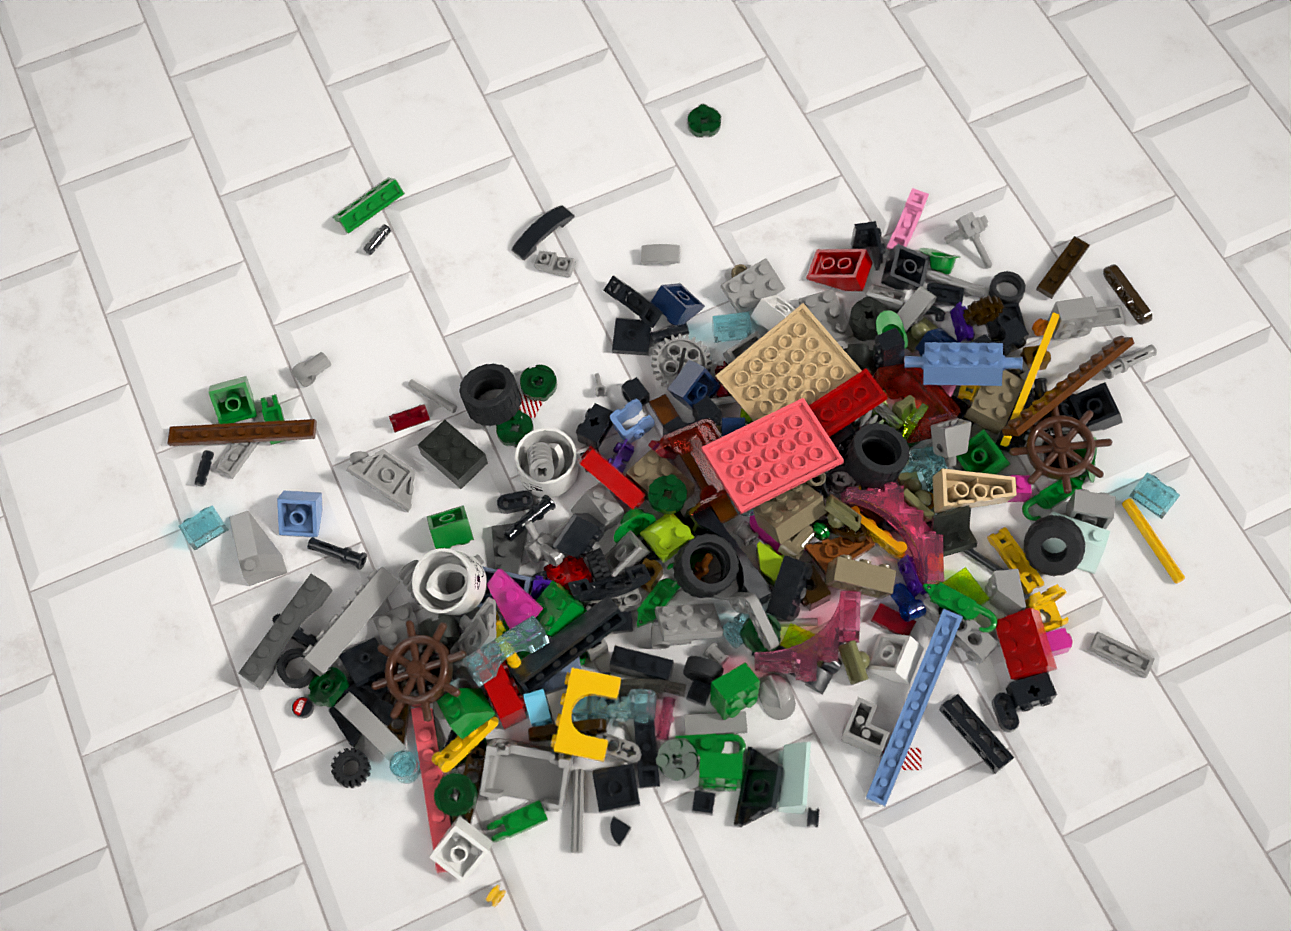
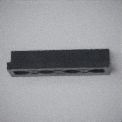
M959 694L941 705L939 711L994 774L1015 758ZM956 701L963 707L962 714L953 706V703ZM966 719H973L977 723L976 730ZM979 734L987 735L991 739V745L989 746ZM994 751H1002L1007 759L1002 761Z

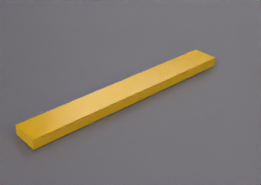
M1052 313L1010 420L1019 416L1024 408L1060 317L1059 314ZM1003 436L1000 445L1007 447L1012 436Z

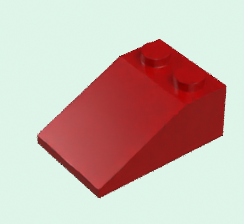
M817 249L806 278L807 280L844 291H863L873 262L866 249Z

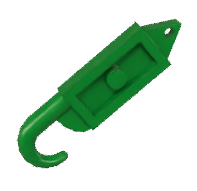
M1079 475L1070 479L1072 488L1070 494L1064 493L1062 480H1058L1025 501L1022 506L1024 517L1028 520L1036 521L1041 516L1030 515L1029 508L1033 505L1038 504L1045 510H1051L1071 498L1076 489H1083L1082 485L1086 475Z
M674 562L667 566V570L673 568ZM665 578L658 582L637 609V628L648 623L653 624L656 621V607L667 606L680 588L677 581Z
M941 582L939 584L923 585V588L931 598V602L962 616V619L971 621L979 614L987 617L991 622L990 626L987 628L979 627V631L991 632L996 628L997 618L995 614L976 603L977 601Z
M733 733L675 736V738H685L691 741L697 748L698 757H700V752L722 753L725 742H737L740 749L735 754H743L746 748L744 739L738 734ZM681 754L675 755L676 758H682Z

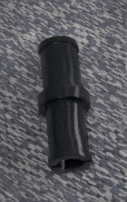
M687 323L674 327L667 326V329L651 332L654 344L664 341V338L671 341V335L675 338L679 334L681 336L689 335Z

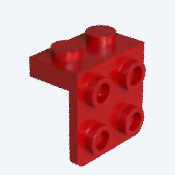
M569 555L563 558V562L557 567L551 563L544 567L549 580L555 581L569 591L568 582L587 578L589 583L593 582L591 573L582 558L576 559Z

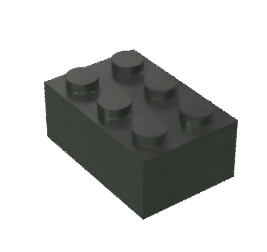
M443 420L418 444L421 455L460 489L488 464L486 454L446 420Z

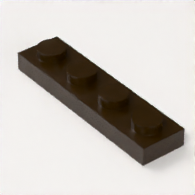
M1074 236L1039 283L1036 290L1052 299L1086 253L1090 244Z

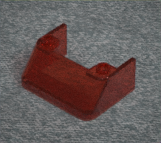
M905 364L878 368L873 377L888 398L904 399L909 395L915 398L919 421L907 439L908 443L931 439V425L955 419L960 414V408L941 385H924V370L922 368H905Z
M702 419L663 436L653 447V450L657 451L671 445L674 452L678 455L691 453L708 486L701 490V501L688 512L690 516L729 496L701 451V447L722 437L717 426L710 419Z

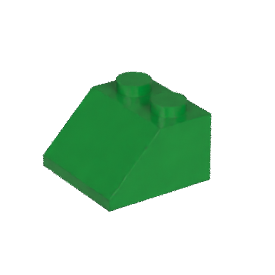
M247 376L209 387L208 393L219 424L235 423L257 417L255 402Z
M982 430L969 440L966 453L956 456L963 468L968 472L997 475L1011 465L990 434L985 430Z
M464 505L427 516L435 549H450L452 546L458 544L465 545L474 540Z
M460 688L461 693L458 697L447 693L437 701L448 725L462 740L496 715L481 688Z

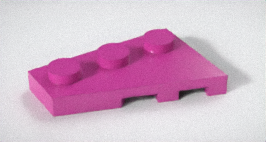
M498 569L486 585L515 639L519 640L543 608L506 572Z

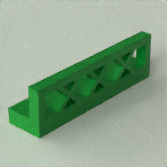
M388 177L335 214L333 218L335 221L340 222L346 233L349 234L405 193L396 179Z

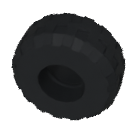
M1048 515L1037 519L1028 528L1024 538V554L1030 566L1039 573L1049 576H1062L1075 570L1083 560L1085 539L1080 527L1071 519L1060 515ZM1057 538L1066 544V548L1059 553H1051L1045 550L1042 544L1047 539Z

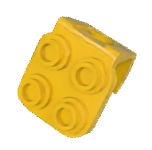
M1058 584L1049 587L1043 593L1037 592L1025 600V609L1030 607L1037 611L1043 609L1044 612L1050 615V621L1043 623L1046 632L1068 624V617L1061 619L1055 601L1067 594L1066 590L1059 587Z

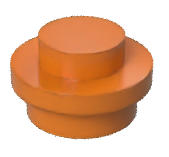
M1042 318L1038 319L1032 326L1034 334L1036 336L1044 335L1049 321Z

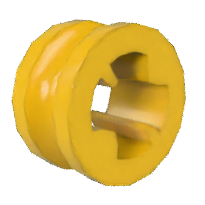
M496 885L486 898L487 902H492L493 907H496L506 894L505 890L499 889V885Z

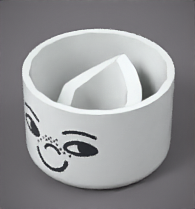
M540 428L528 433L519 442L515 452V462L519 479L527 491L538 497L547 495L553 498L564 494L574 485L578 476V461L575 445L568 435L557 429ZM537 442L548 444L551 448L552 459L558 462L553 477L547 482L535 481L529 473L527 452L529 447Z
M445 548L430 551L420 559L413 572L412 588L417 601L425 609L434 613L447 615L466 614L479 605L486 591L485 571L479 561L467 553ZM453 571L462 573L465 577L464 587L458 592L448 594L446 580L449 574Z

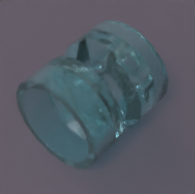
M746 613L737 614L733 618L734 622L728 621L722 626L723 636L736 649L743 644L740 630L744 622L750 617Z
M402 750L396 752L390 759V770L399 782L409 784L418 779L421 772L420 764L411 752Z

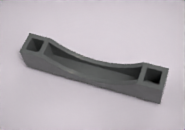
M313 574L308 576L238 674L259 689H263L273 675L277 662L292 635L312 613L322 607L333 590L325 581Z

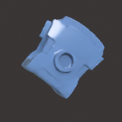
M638 399L631 400L622 410L617 409L610 415L614 429L623 440L628 439L626 444H632L635 440L643 437L655 424L651 415L644 416L627 431L624 429L622 424L639 415V412L642 410V404Z

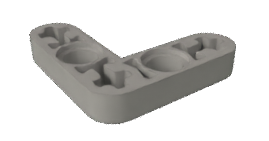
M737 592L728 598L730 605L737 613L749 614L765 648L770 651L779 646L775 632L756 595L746 592Z
M601 697L592 719L606 716L608 718L607 732L596 735V737L608 740V744L612 741L618 743L617 749L615 751L607 750L606 755L626 763L638 762L641 758V751L635 743L608 734L620 707L619 698L614 700L615 703L610 704L608 707L606 701L611 699ZM624 747L627 751L634 749L636 754L631 755L629 758L628 754L622 751V748Z

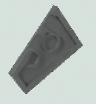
M514 523L491 526L495 568L519 574L528 530H524L510 542L505 538L503 532Z

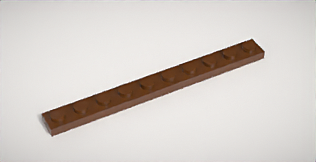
M1115 337L1109 345L1102 347V350L1092 355L1090 360L1079 365L1076 371L1069 373L1068 377L1058 382L1052 390L1045 392L1043 397L1034 401L1029 408L1021 411L1019 416L1010 420L1002 428L1003 435L1020 436L1134 345L1133 337Z

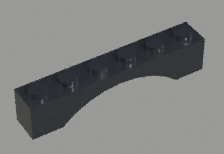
M706 502L687 509L682 522L689 527L693 536L707 533L716 534L730 542L736 551L737 558L739 559V570L736 575L738 592L753 593L761 605L767 603L773 591L771 586L764 580L759 570L754 567L747 554L742 551L736 540L726 530L724 524L714 514V511Z

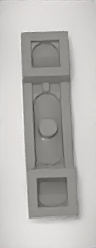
M350 692L334 706L390 763L406 749L395 735Z

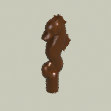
M708 553L701 562L694 564L696 572L693 574L704 583L706 582L702 577L709 572L708 565L713 559V556Z

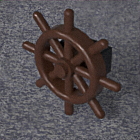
M1057 405L1051 410V417L1041 420L1028 429L1030 433L1026 447L1011 448L1009 450L1011 456L1027 455L1030 464L1035 469L1028 478L1029 484L1033 485L1043 475L1047 479L1062 480L1064 493L1070 494L1072 491L1070 479L1081 475L1086 470L1098 478L1104 476L1103 471L1091 463L1095 448L1111 446L1113 442L1111 439L1094 440L1091 431L1085 425L1093 416L1091 410L1086 411L1078 420L1070 416L1059 415ZM1061 427H1066L1071 430L1067 434H1062ZM1053 428L1054 435H1049L1045 430ZM1077 434H1079L1084 440L1079 442H1071ZM1037 438H1041L1042 445L1035 446ZM1086 449V455L1083 458L1072 450ZM1037 453H1043L1044 461L1038 457Z
M408 620L405 623L408 638L398 643L393 650L384 645L378 646V651L388 657L385 666V678L373 682L371 688L377 690L387 686L390 693L397 699L390 713L391 718H397L404 704H408L411 706H421L423 718L426 722L432 720L431 703L439 699L445 691L455 697L460 695V690L450 684L453 681V662L464 659L467 654L463 650L450 654L446 646L440 642L447 628L446 623H440L433 637H429L426 635H416L413 621ZM428 645L420 658L418 646ZM409 650L411 651L412 661L403 657ZM434 650H435V651L437 652L438 656H433V657H431V655L433 654V652H434ZM399 664L406 668L404 669L405 671L398 673ZM406 679L407 684L402 690L399 682Z

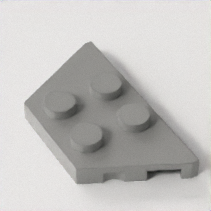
M384 449L376 452L373 456L362 459V461L354 465L348 466L347 472L409 512L412 506L414 469Z
M487 598L451 649L450 654L462 650L467 654L464 659L458 660L455 663L474 670L483 659L489 647L493 645L496 639V601L494 599Z

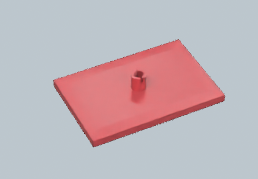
M804 398L701 447V451L740 514L844 462V459Z

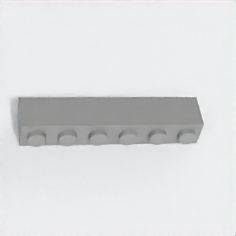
M381 567L378 571L374 569L368 575L369 581L367 584H361L354 592L356 597L345 602L341 607L344 611L340 615L336 614L329 621L331 626L328 630L325 631L323 629L316 637L317 643L314 646L310 644L302 653L305 657L301 661L317 675L321 676L327 671L400 583L385 568Z

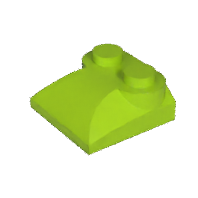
M665 514L640 532L642 538L663 563L676 555L681 547L694 538L689 527L684 525L674 514Z

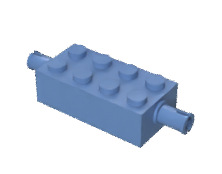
M925 342V351L922 356H905V368H922L924 370V385L1002 386L1004 369L1022 370L1023 357H1005L1003 355V343Z

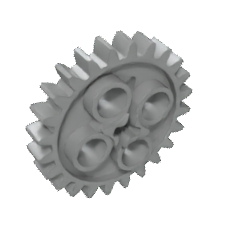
M681 334L678 335V339L671 335V341L664 338V344L659 342V349H654L656 355H652V360L654 361L651 363V367L654 368L653 374H658L656 380L662 379L661 386L668 384L669 388L677 377L683 349H686L683 367L688 360H691L705 367L708 372H711V366L709 365H711L712 360L708 359L710 352L705 353L707 346L701 347L702 341L696 343V337L689 340L688 334L685 336V339L682 338ZM677 351L679 354L671 355L670 352ZM693 354V355H695L697 358H696V359H690V358L688 357V355ZM671 367L674 368L675 371L668 372L666 369Z

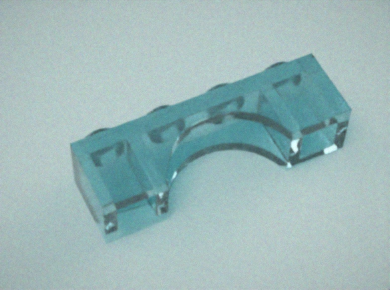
M533 615L467 656L463 661L468 672L480 687L497 676L499 666L507 657L519 651L533 653L549 643L544 628Z
M632 689L625 700L615 705L601 703L598 696H588L577 702L573 708L572 715L577 720L600 718L606 721L608 719H615L619 722H627L628 719H635L637 722L646 723L648 720H655L657 695L652 690Z

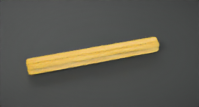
M1128 498L1123 501L1122 506L1174 583L1182 582L1185 579L1184 574L1133 499Z

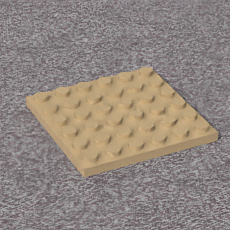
M802 303L720 371L716 378L754 422L801 398H804L809 406L862 370Z

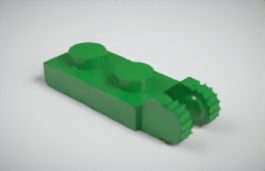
M277 394L272 395L274 406L269 408L265 397L261 398L264 422L285 421ZM270 441V444L273 445L283 441Z
M540 800L487 824L486 827L490 831L500 826H505L506 831L495 834L491 838L493 843H496L548 821V818Z

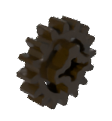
M990 296L980 298L978 301H973L971 305L967 306L968 309H965L962 315L967 325H971V327L977 325L978 327L987 324L989 321L992 322L996 317H999V313H1003L1002 309H1004L1000 297L996 298V296L990 298Z

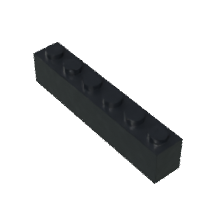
M608 595L523 658L518 668H510L509 670L526 694L533 692L625 623L627 619Z

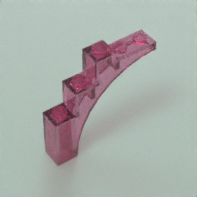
M888 482L879 490L875 488L859 490L858 487H848L841 493L842 502L856 504L873 511L897 530L912 554L921 585L944 582L943 535L936 534L934 531L924 532L923 510H916V507L904 508V486Z
M841 591L838 606L830 621L822 630L807 641L788 649L773 652H755V671L764 673L781 672L784 674L796 673V680L804 682L816 681L817 661L838 662L839 642L847 643L854 640L856 643H859L861 592Z

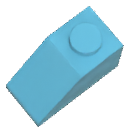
M544 689L523 694L532 727L551 724L552 720Z

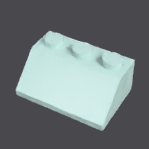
M1052 511L1050 515L1064 516L1074 521L1080 527L1085 539V553L1083 560L1077 568L1095 574L1106 548L1110 531ZM1057 538L1047 539L1042 544L1043 548L1051 553H1059L1066 548V544Z
M811 742L785 744L783 751H779L778 763L782 764L783 774L777 805H779L778 812L804 814L807 806Z

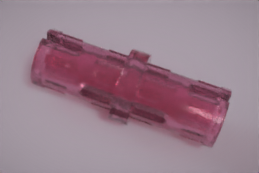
M663 697L661 712L658 715L659 725L656 738L660 740H669L671 723L674 722L673 710L676 699L672 697Z

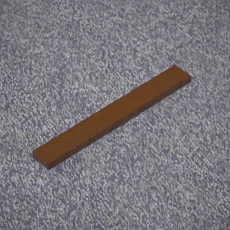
M666 394L649 401V405L662 427L675 417H679ZM692 440L686 448L679 449L677 451L720 522L726 523L738 517L736 509L695 441Z
M315 419L170 426L167 444L169 446L315 439L317 421Z

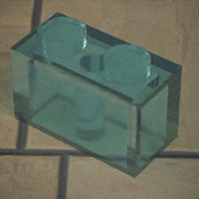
M749 312L712 316L714 343L743 340L750 336L752 326Z
M1147 472L1129 496L1163 519L1180 497V494L1174 488L1162 483L1158 477Z
M213 505L202 509L199 514L192 518H187L178 526L194 551L229 530Z

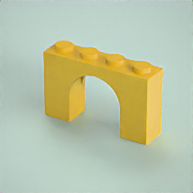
M572 668L571 673L567 672L565 684L568 685L567 692L562 693L560 705H563L562 714L558 713L556 726H559L558 733L553 734L551 747H554V752L604 762L608 740L586 736L578 732L572 723V711L578 701L588 696L617 700L621 678Z

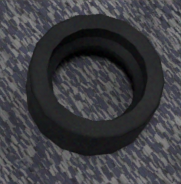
M1004 271L994 276L988 293L990 298L996 296V298L1000 297L1002 304L1020 303L1024 296L1026 285L1020 275ZM1007 282L1014 285L1018 292L1015 296L1008 297L1000 294L996 287L999 283Z
M303 648L287 650L281 655L277 663L278 676L291 688L301 689L308 686L316 675L310 668L306 675L299 679H291L286 674V666L292 659L305 657L302 654L305 651Z
M699 656L688 657L683 670V674L692 681L695 679L710 686L711 682L721 677L724 672V668L717 662Z

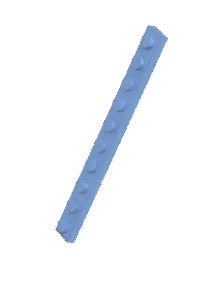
M943 609L866 799L886 807L963 618L962 616Z

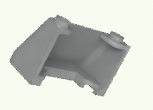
M494 738L487 745L480 796H485V799L496 801L503 795L535 801L540 800L549 811L558 812L563 810L574 756L554 752V747Z

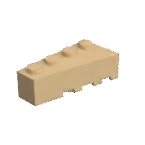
M941 469L933 476L934 513L947 512L968 505L970 508L1006 503L1016 496V480L1012 476Z

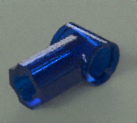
M900 582L894 585L893 594L890 596L898 605L900 616L905 622L926 615V607L923 601L915 599L905 584Z

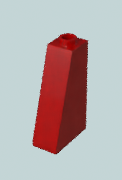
M591 445L578 459L582 467L631 509H634L635 506L637 508L640 507L645 501V498H643L645 493Z

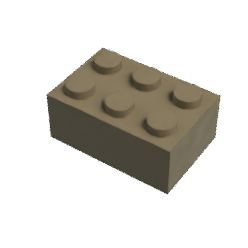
M1004 370L1002 386L977 387L963 417L998 434L1006 425L1025 380Z
M653 449L648 451L626 472V477L645 493L644 498L648 502L649 485L658 477L670 474L675 475L685 484L687 500L694 494L695 484L666 458H661ZM665 491L664 495L662 496H667L669 499L671 498L672 492Z
M805 482L753 509L757 525L780 545L827 513L823 496Z
M840 555V557L838 556L828 563L825 584L828 587L883 599L893 594L897 570L890 569L891 566L886 564H879L877 566L871 564L869 560L860 559L856 561L852 560L851 556Z

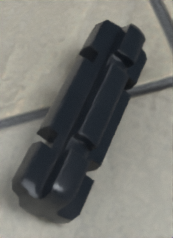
M383 224L380 227V231H377L370 239V243L365 245L364 251L372 255L375 252V248H378L386 238L385 236H388L391 232L390 227Z
M205 450L202 454V460L197 471L198 476L194 482L197 486L203 487L206 485L207 476L212 464L211 460H213L214 456L212 451Z

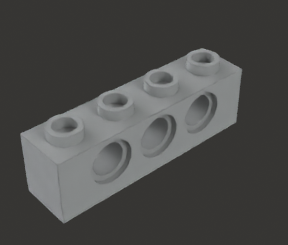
M927 597L920 606L921 613L926 619L933 621L937 626L941 616L938 610H943L944 608L930 601L931 598ZM962 619L960 623L962 630H957L952 644L957 648H961L970 661L976 662L979 665L996 649L999 643L988 632L979 631L981 626L975 620ZM968 638L975 639L977 644H970Z

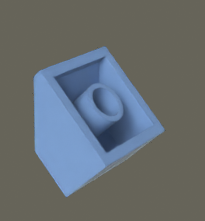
M284 490L277 499L279 535L318 537L323 511L322 493Z

